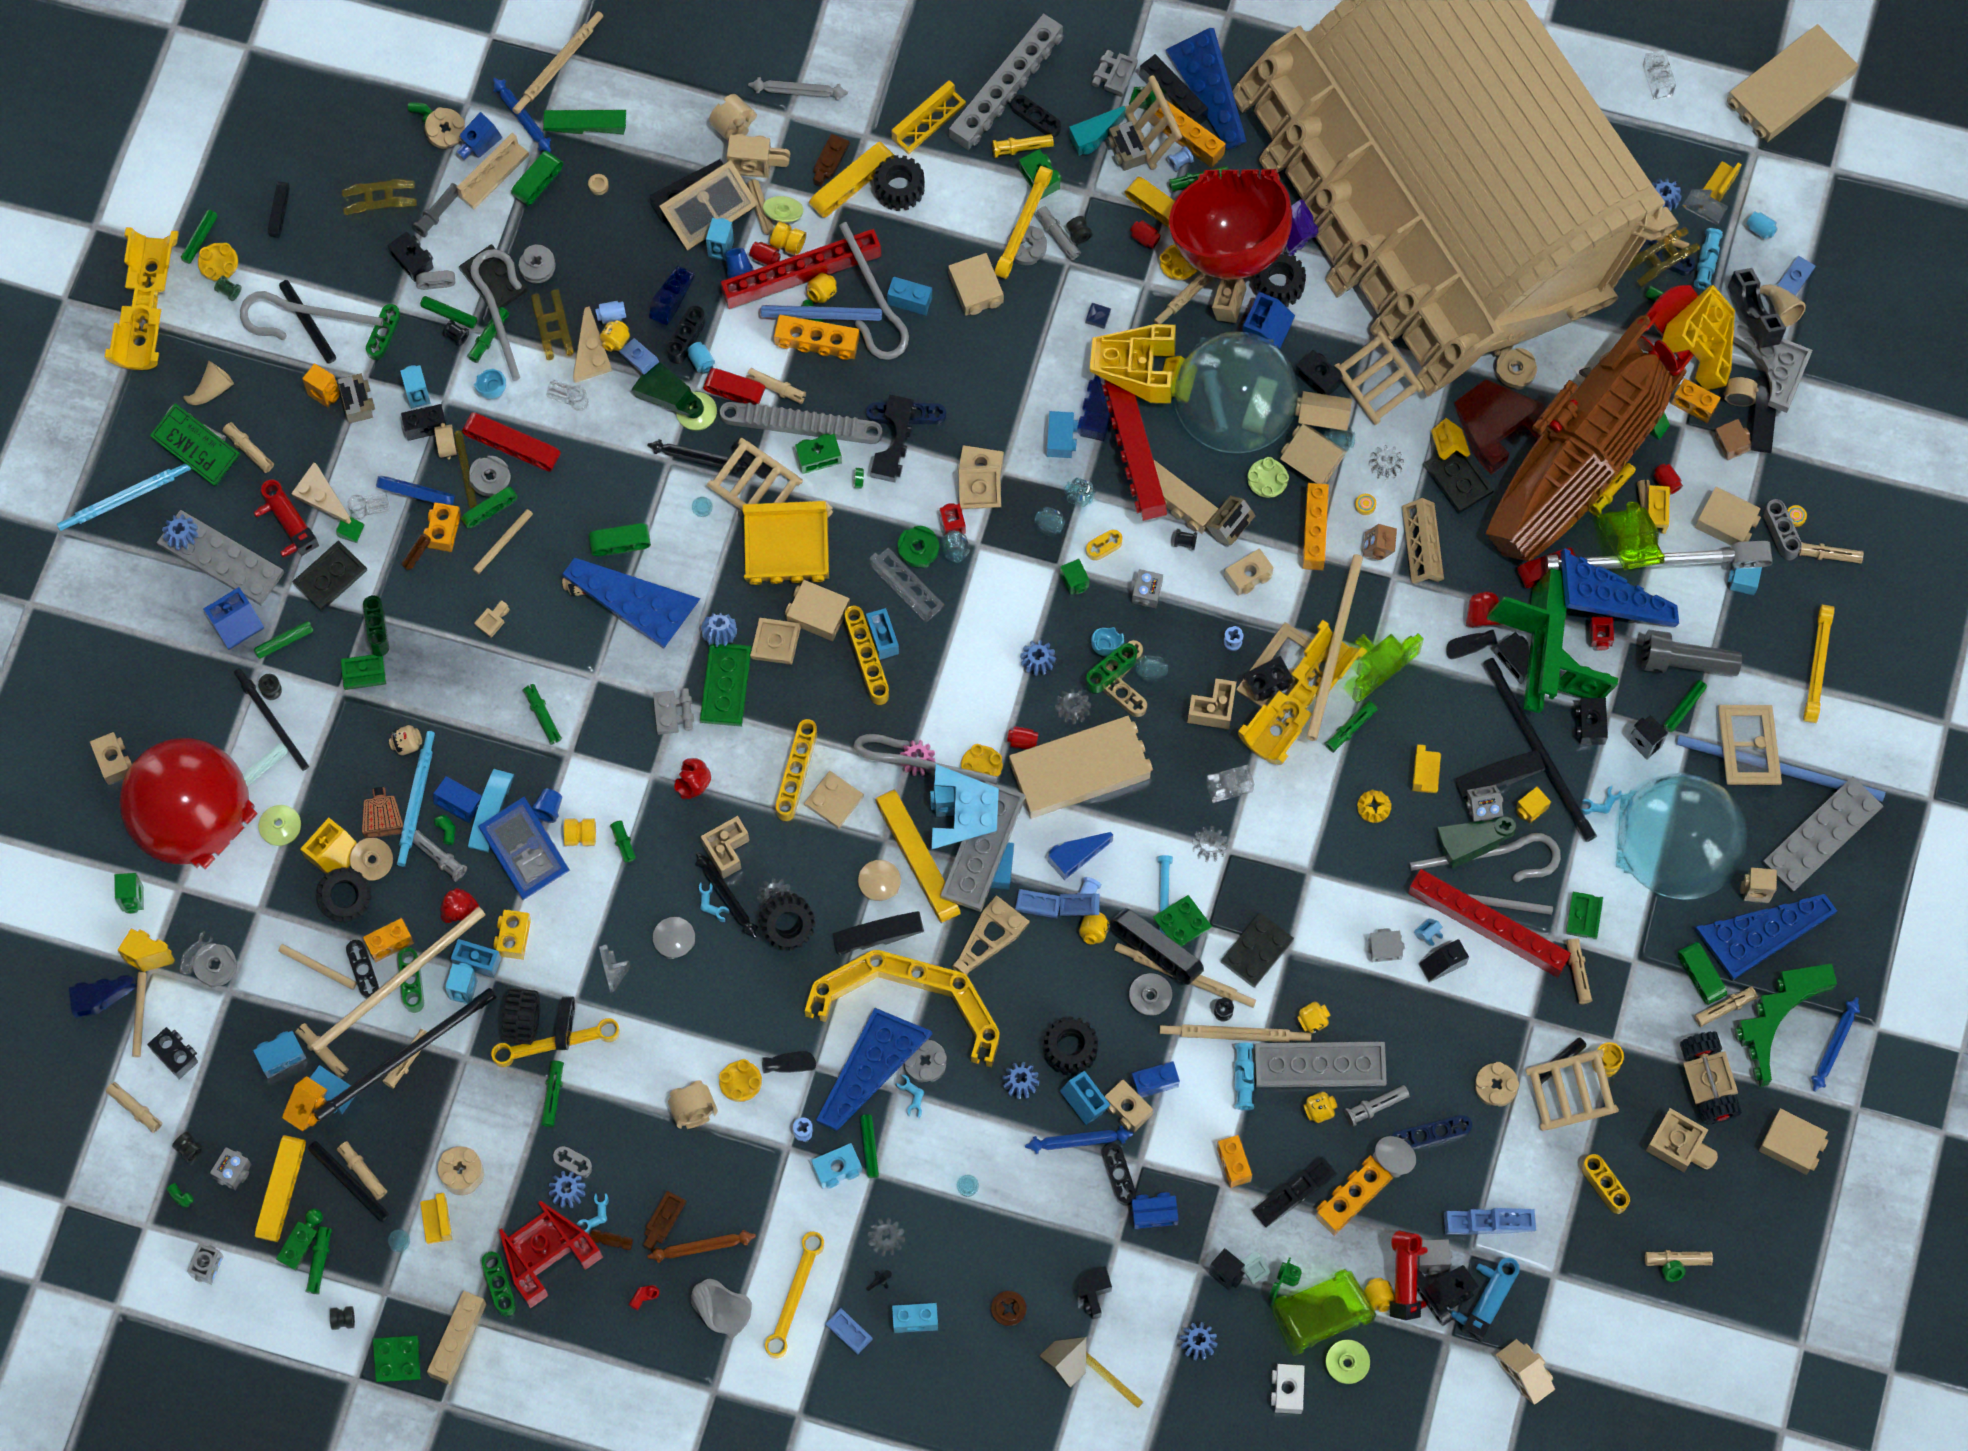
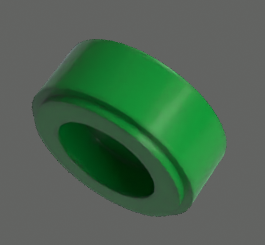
M855 468L854 488L861 489L864 482V469Z
M1678 1260L1668 1262L1662 1269L1665 1279L1669 1282L1680 1280L1686 1272L1682 1262Z

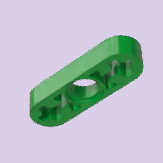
M387 304L382 308L379 317L383 318V325L374 326L366 344L367 355L373 360H379L385 355L399 323L400 311L394 304ZM392 311H394L395 316L391 315L389 323H387V313L390 314ZM381 328H387L389 330V333L386 336H380L377 334L378 330ZM378 344L380 351L376 350L375 353H373L371 348L375 349Z
M507 487L467 511L461 520L467 528H473L511 505L518 496L512 487Z

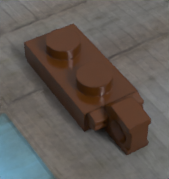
M831 133L814 166L813 172L816 173L813 179L814 185L822 187L826 178L830 179L834 176L849 147V140Z
M667 1190L646 1226L644 1235L647 1236V1239L643 1244L645 1249L652 1252L657 1242L662 1244L666 1240L685 1207L686 1200Z

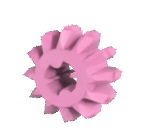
M912 740L911 747L904 745L903 749L905 752H900V755L914 758L921 756L919 759L935 762V758H933L935 751L930 750L929 743L923 746L922 740L919 741L918 745H915V742ZM900 763L901 766H906V773L912 770L913 776H916L917 771H920L922 776L925 775L924 768Z

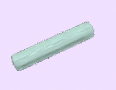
M279 743L243 774L247 787L288 753V749L284 744Z

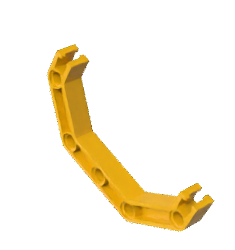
M872 950L817 979L812 985L805 1008V1017H814L812 1009L815 1002L824 1004L823 1012H818L820 1021L823 1022L827 1021L832 1001L877 977L952 997L976 1038L971 1062L979 1064L978 1053L981 1047L991 1049L990 1056L985 1057L984 1061H986L987 1067L992 1068L999 1045L1000 1033L970 979L962 972L881 950ZM878 959L882 964L874 967L871 965V962ZM914 971H921L923 976L915 978L912 976V973ZM956 982H962L965 986L962 989H956L953 985ZM820 988L829 990L826 995L817 993ZM986 1033H991L995 1037L993 1040L987 1041L983 1036Z

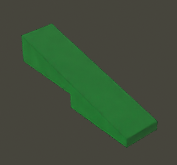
M544 110L543 131L583 134L584 131L624 135L626 129V110Z

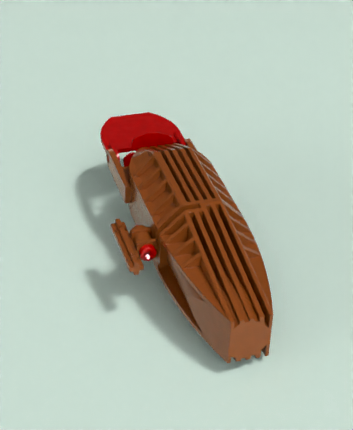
M1691 285L1675 286L1664 292L1646 315L1636 318L1608 355L1592 369L1582 384L1578 387L1572 380H1568L1564 388L1560 390L1540 416V419L1535 422L1532 429L1541 436L1510 482L1485 533L1487 536H1490L1489 539L1498 547L1497 549L1502 552L1503 556L1529 562L1558 540L1603 494L1659 422L1666 410L1671 393L1684 378L1683 376L1687 372L1685 367L1694 355L1690 350L1673 354L1663 341L1657 340L1653 346L1650 340L1641 335L1653 324L1663 337L1667 324L1698 297Z

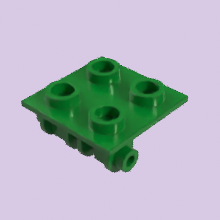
M1189 895L1153 916L1166 936L1181 947L1212 928L1210 922Z
M1290 1257L1287 1263L1282 1262L1277 1279L1280 1280L1279 1283L1274 1282L1268 1298L1272 1300L1270 1307H1273L1282 1283L1292 1287L1299 1284L1302 1271L1298 1266L1290 1263Z
M418 1336L373 1338L376 1382L421 1379L419 1362L420 1342Z

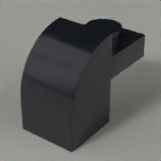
M1106 1266L1087 1272L1078 1284L1077 1300L1087 1299L1084 1302L1087 1315L1091 1314L1092 1319L1100 1318L1102 1314L1097 1296L1112 1292V1284Z

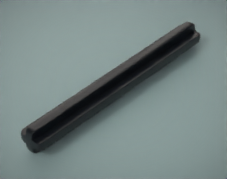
M288 280L279 283L282 293L289 302L304 305ZM295 312L328 364L334 362L336 355L310 314Z
M317 1141L310 1144L308 1147L309 1151L380 1222L387 1219L389 1213Z

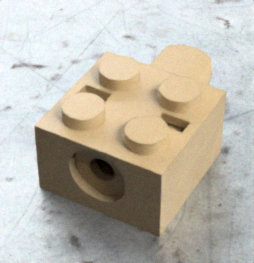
M744 134L730 135L727 161H732L740 176L769 178L771 166L787 167L789 165L790 151L781 148H771L770 138L764 136L751 137Z
M1671 1108L1646 1150L1682 1172L1686 1171L1690 1162L1703 1169H1710L1718 1158L1717 1152L1702 1143L1708 1129Z

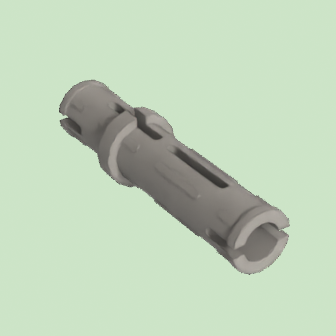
M1046 206L1039 208L1036 215L1045 225V230L1052 234L1070 260L1076 259L1081 254V251L1062 229L1060 221L1054 218Z

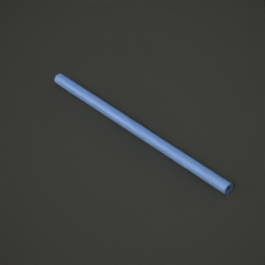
M1683 735L1678 737L1677 745L1724 758L1722 746ZM1735 750L1737 762L1768 770L1766 758ZM1780 763L1781 774L1838 790L1847 782ZM1864 786L1878 801L1883 802L1885 797L1884 791Z

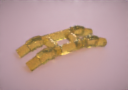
M392 179L375 183H360L343 189V197L363 192L365 196V202H357L343 209L344 213L349 215L370 209L416 206V198H393L392 188H414V180ZM384 190L385 199L373 201L372 191Z
M1686 227L1673 231L1667 237L1635 256L1628 267L1630 271L1647 260V258L1654 265L1652 269L1637 280L1642 287L1680 260L1700 250V245L1695 243L1678 252L1672 244L1688 234ZM1665 247L1672 257L1661 262L1655 253Z
M559 289L551 291L556 311L553 313L544 314L539 294L531 295L547 360L554 358L550 340L562 338L566 354L568 356L574 354ZM558 320L560 330L548 332L546 322Z

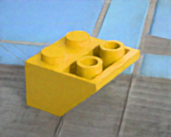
M328 817L300 850L308 861L327 874L334 869L341 867L349 868L351 866L350 855L357 842Z
M131 928L118 948V952L125 963L142 972L171 965L175 961L171 954L172 951L167 948L168 945L160 939L156 941L150 939V935L141 929L136 931Z

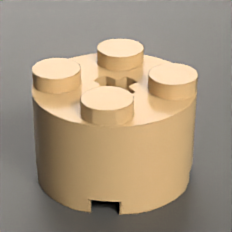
M731 94L724 98L726 102L722 106L718 103L709 117L710 125L727 141H729L730 135H747L749 132L748 127L757 117L754 110L736 94Z
M701 1080L691 1083L686 1088H677L670 1092L671 1097L668 1100V1105L677 1127L680 1129L685 1125L687 1129L703 1125L710 1120L709 1116L712 1113L715 1116L718 1112L708 1086L703 1084Z
M459 1146L443 1152L438 1163V1174L443 1185L450 1192L456 1195H468L481 1185L484 1179V1168L474 1150ZM460 1168H464V1170H462V1174H458L457 1172Z

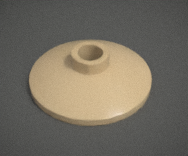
M366 838L358 842L352 849L350 864L352 869L362 873L367 880H378L390 871L393 864V854L390 847L384 841L377 838ZM370 856L376 857L375 863L371 864L369 862Z

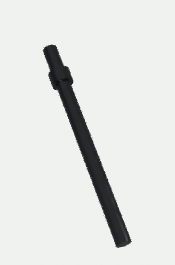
M241 668L236 669L234 674L241 682V688L246 694L250 695L301 770L305 771L308 769V763L256 691V685L247 678Z

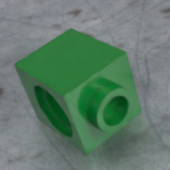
M1080 559L1060 566V575L1070 595L1074 593L1081 594L1087 590L1090 579Z

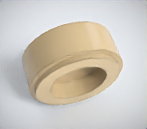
M602 174L591 176L588 181L590 192L594 195L606 193L609 188L608 179Z

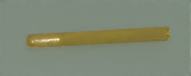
M456 431L454 434L469 508L472 509L477 506L474 489L469 485L470 467L462 431Z
M1086 1352V1363L1134 1406L1139 1408L1143 1404V1401Z

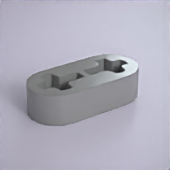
M449 270L420 273L416 276L417 287L422 290L447 288L454 286L456 283L455 273Z
M565 1146L559 1147L554 1151L553 1159L560 1168L569 1173L572 1171L575 1176L580 1175L581 1178H586L591 1174L592 1164L587 1157ZM566 1152L571 1162L567 1160L560 1162L558 1155H563ZM575 1162L580 1165L586 1163L587 1170L579 1172L578 1166L574 1165Z

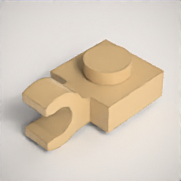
M501 601L493 611L487 608L474 624L492 638L505 623L502 617L510 609L505 602Z

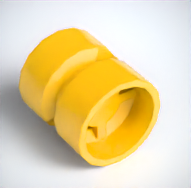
M779 221L771 235L770 245L778 249L785 248V252L796 256L799 255L803 248L807 233L797 228L792 230L790 225Z
M575 818L565 819V846H577L579 842L583 846H595V818H583L581 822H578Z
M1606 1042L1600 1045L1597 1050H1603L1604 1057H1602L1606 1076L1611 1077L1620 1069L1624 1060V1052L1617 1044ZM1592 1060V1067L1596 1072L1594 1061Z

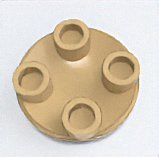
M874 860L862 868L859 873L858 883L860 890L867 899L883 901L898 893L901 876L898 869L892 863L885 860Z

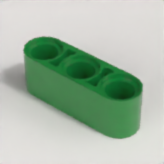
M544 151L515 183L511 194L527 206L531 205L561 171L563 161L550 152Z
M643 523L596 530L588 535L591 554L597 557L643 550L651 546L648 525Z
M1125 643L1092 668L1086 676V688L1091 693L1103 691L1133 667L1137 660L1136 647L1133 644ZM1124 653H1130L1132 654V657L1124 658L1122 655ZM1113 665L1117 669L1115 671H1109L1107 667ZM1098 678L1101 682L1094 684L1090 680Z
M1695 942L1677 952L1680 962L1707 1005L1727 996L1725 985L1699 942Z
M404 948L399 952V971L410 964L404 963L406 957L412 956L414 960L418 957L414 949ZM421 969L411 976L417 978L414 983L408 984L405 981L401 984L403 1002L406 1009L411 1013L420 1012L424 1007ZM412 997L419 998L416 1004H409L408 1001Z
M488 1252L482 1257V1266L495 1307L500 1315L505 1317L511 1316L516 1311V1302L504 1264L499 1254ZM495 1259L498 1261L496 1267H487V1263L490 1260ZM495 1281H505L504 1286L499 1289L494 1288ZM504 1300L511 1301V1306L507 1309L500 1308V1304Z

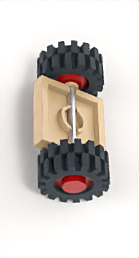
M1715 1031L1703 1032L1682 1040L1680 1047L1684 1060L1688 1061L1683 1063L1695 1104L1696 1106L1699 1105L1704 1124L1721 1123L1741 1115L1742 1111L1737 1095L1735 1096V1094H1738V1090L1726 1052H1721L1722 1046L1718 1033Z

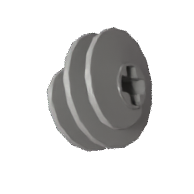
M535 244L526 248L519 260V269L522 277L531 283L547 281L555 271L553 253L543 245Z

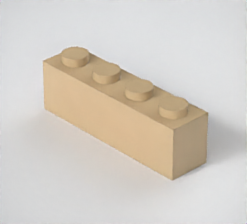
M1154 460L1166 507L1171 510L1174 517L1184 520L1191 530L1203 534L1207 529L1206 524L1219 509Z
M463 1291L427 1370L431 1378L451 1385L487 1305L483 1298Z

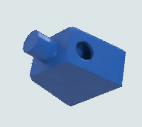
M480 112L460 134L459 137L464 144L456 152L464 160L472 152L479 158L503 137L496 126Z

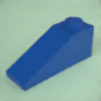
M1107 832L1064 842L1060 846L1056 845L1049 851L1048 863L1065 881L1112 843L1113 834Z

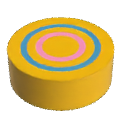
M1366 493L1359 495L1355 503L1357 512L1361 515L1372 514L1376 508V499Z
M1798 505L1788 508L1787 511L1794 526H1802L1807 518L1805 509Z

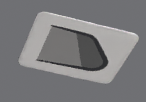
M1593 364L1575 368L1579 382H1583L1594 368Z

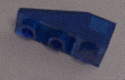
M676 266L652 298L649 318L668 325L685 297L695 277V273Z
M1095 374L1094 379L1089 380L1087 392H1090L1089 399H1084L1082 410H1085L1084 417L1080 416L1078 428L1081 429V437L1104 442L1109 426L1110 414L1101 379Z
M123 975L119 976L116 980L100 979L92 984L85 982L77 983L74 987H69L71 1012L75 1018L96 1015L137 988V982L134 977Z

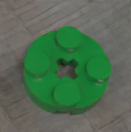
M914 526L912 529L905 530L898 540L899 557L910 566L928 567L937 558L939 553V541L936 534L925 526ZM920 542L922 543L923 549L917 551L915 550V547H913V545H918V543Z

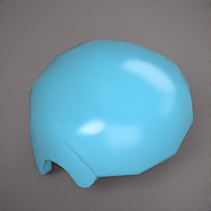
M495 369L485 370L480 375H477L474 387L480 396L486 399H495L504 392L506 378L501 371Z
M1114 627L1096 629L1091 637L1092 648L1097 654L1107 657L1124 644L1123 633H1117Z

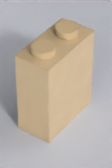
M987 253L948 266L949 277L965 316L970 314L976 315L984 309L997 308L1004 303L1003 291Z
M1303 391L1302 398L1298 397L1295 416H1299L1298 423L1347 431L1352 399Z
M1302 424V426H1297L1292 434L1293 440L1290 444L1287 443L1281 451L1283 455L1280 459L1315 483L1326 484L1347 451L1309 425Z
M1715 487L1695 528L1729 545L1737 542H1749L1752 533L1749 531L1751 527H1757L1761 519L1758 516L1761 508Z
M803 580L801 586L798 585L795 589L793 603H789L786 608L787 622L800 623L801 629L834 641L845 618V611L850 607V598Z
M1780 1108L1759 1152L1807 1175L1810 1169L1815 1170L1819 1162L1816 1156L1819 1150L1824 1151L1828 1140L1825 1139L1828 1132Z

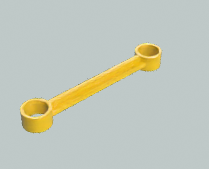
M1040 166L1032 190L1007 247L996 265L995 274L1004 279L1008 278L1014 258L1042 194L1050 183L1053 170Z
M1821 604L1818 614L1817 637L1808 699L1803 721L1817 723L1819 718L1820 698L1830 628L1834 616V606Z
M605 1018L596 1027L571 1032L569 1046L601 1039L604 1042H613L620 1034L618 1023L614 1019ZM606 1024H613L617 1029L614 1035L606 1037L601 1033L602 1027ZM555 1036L533 1041L531 1045L520 1044L510 1047L506 1043H499L492 1049V1059L497 1066L507 1067L512 1064L514 1059L555 1050ZM508 1049L511 1052L510 1058L504 1062L498 1061L495 1058L498 1050Z
M809 1232L802 1239L804 1252L775 1332L765 1342L766 1352L771 1358H781L787 1352L786 1337L815 1257L824 1249V1239L818 1232ZM810 1237H817L821 1241V1246L815 1251L808 1250L805 1246L806 1240ZM774 1339L781 1340L784 1343L783 1350L780 1353H771L768 1349L770 1341Z

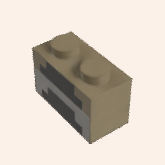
M1132 121L1109 128L1107 142L1109 147L1114 149L1116 163L1122 166L1123 171L1146 163L1147 153Z
M362 373L338 379L349 424L373 418L372 410H375L373 398H368L367 392L371 391L368 379L364 380Z
M1230 495L1206 524V527L1217 542L1231 546L1256 515L1244 499Z

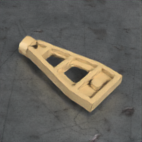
M996 895L983 910L960 958L952 965L954 971L967 975L974 968L1015 941L1029 925L1030 921ZM989 922H994L1005 931V934L996 941H991L984 936V930ZM977 940L982 941L989 947L981 956H976L971 952V948Z

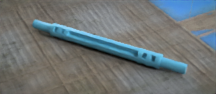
M185 463L172 470L167 469L76 512L74 516L57 523V526L62 531L77 523L82 524L175 480L174 477L192 468Z
M427 731L424 746L420 750L399 842L401 848L397 865L401 867L406 865L408 851L412 847L433 754L431 749L435 733L432 731Z

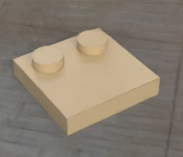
M1000 465L958 467L959 503L961 509L1001 507Z
M759 618L750 655L751 658L792 665L801 629L800 623Z
M829 771L804 804L807 808L839 829L863 799L864 794Z

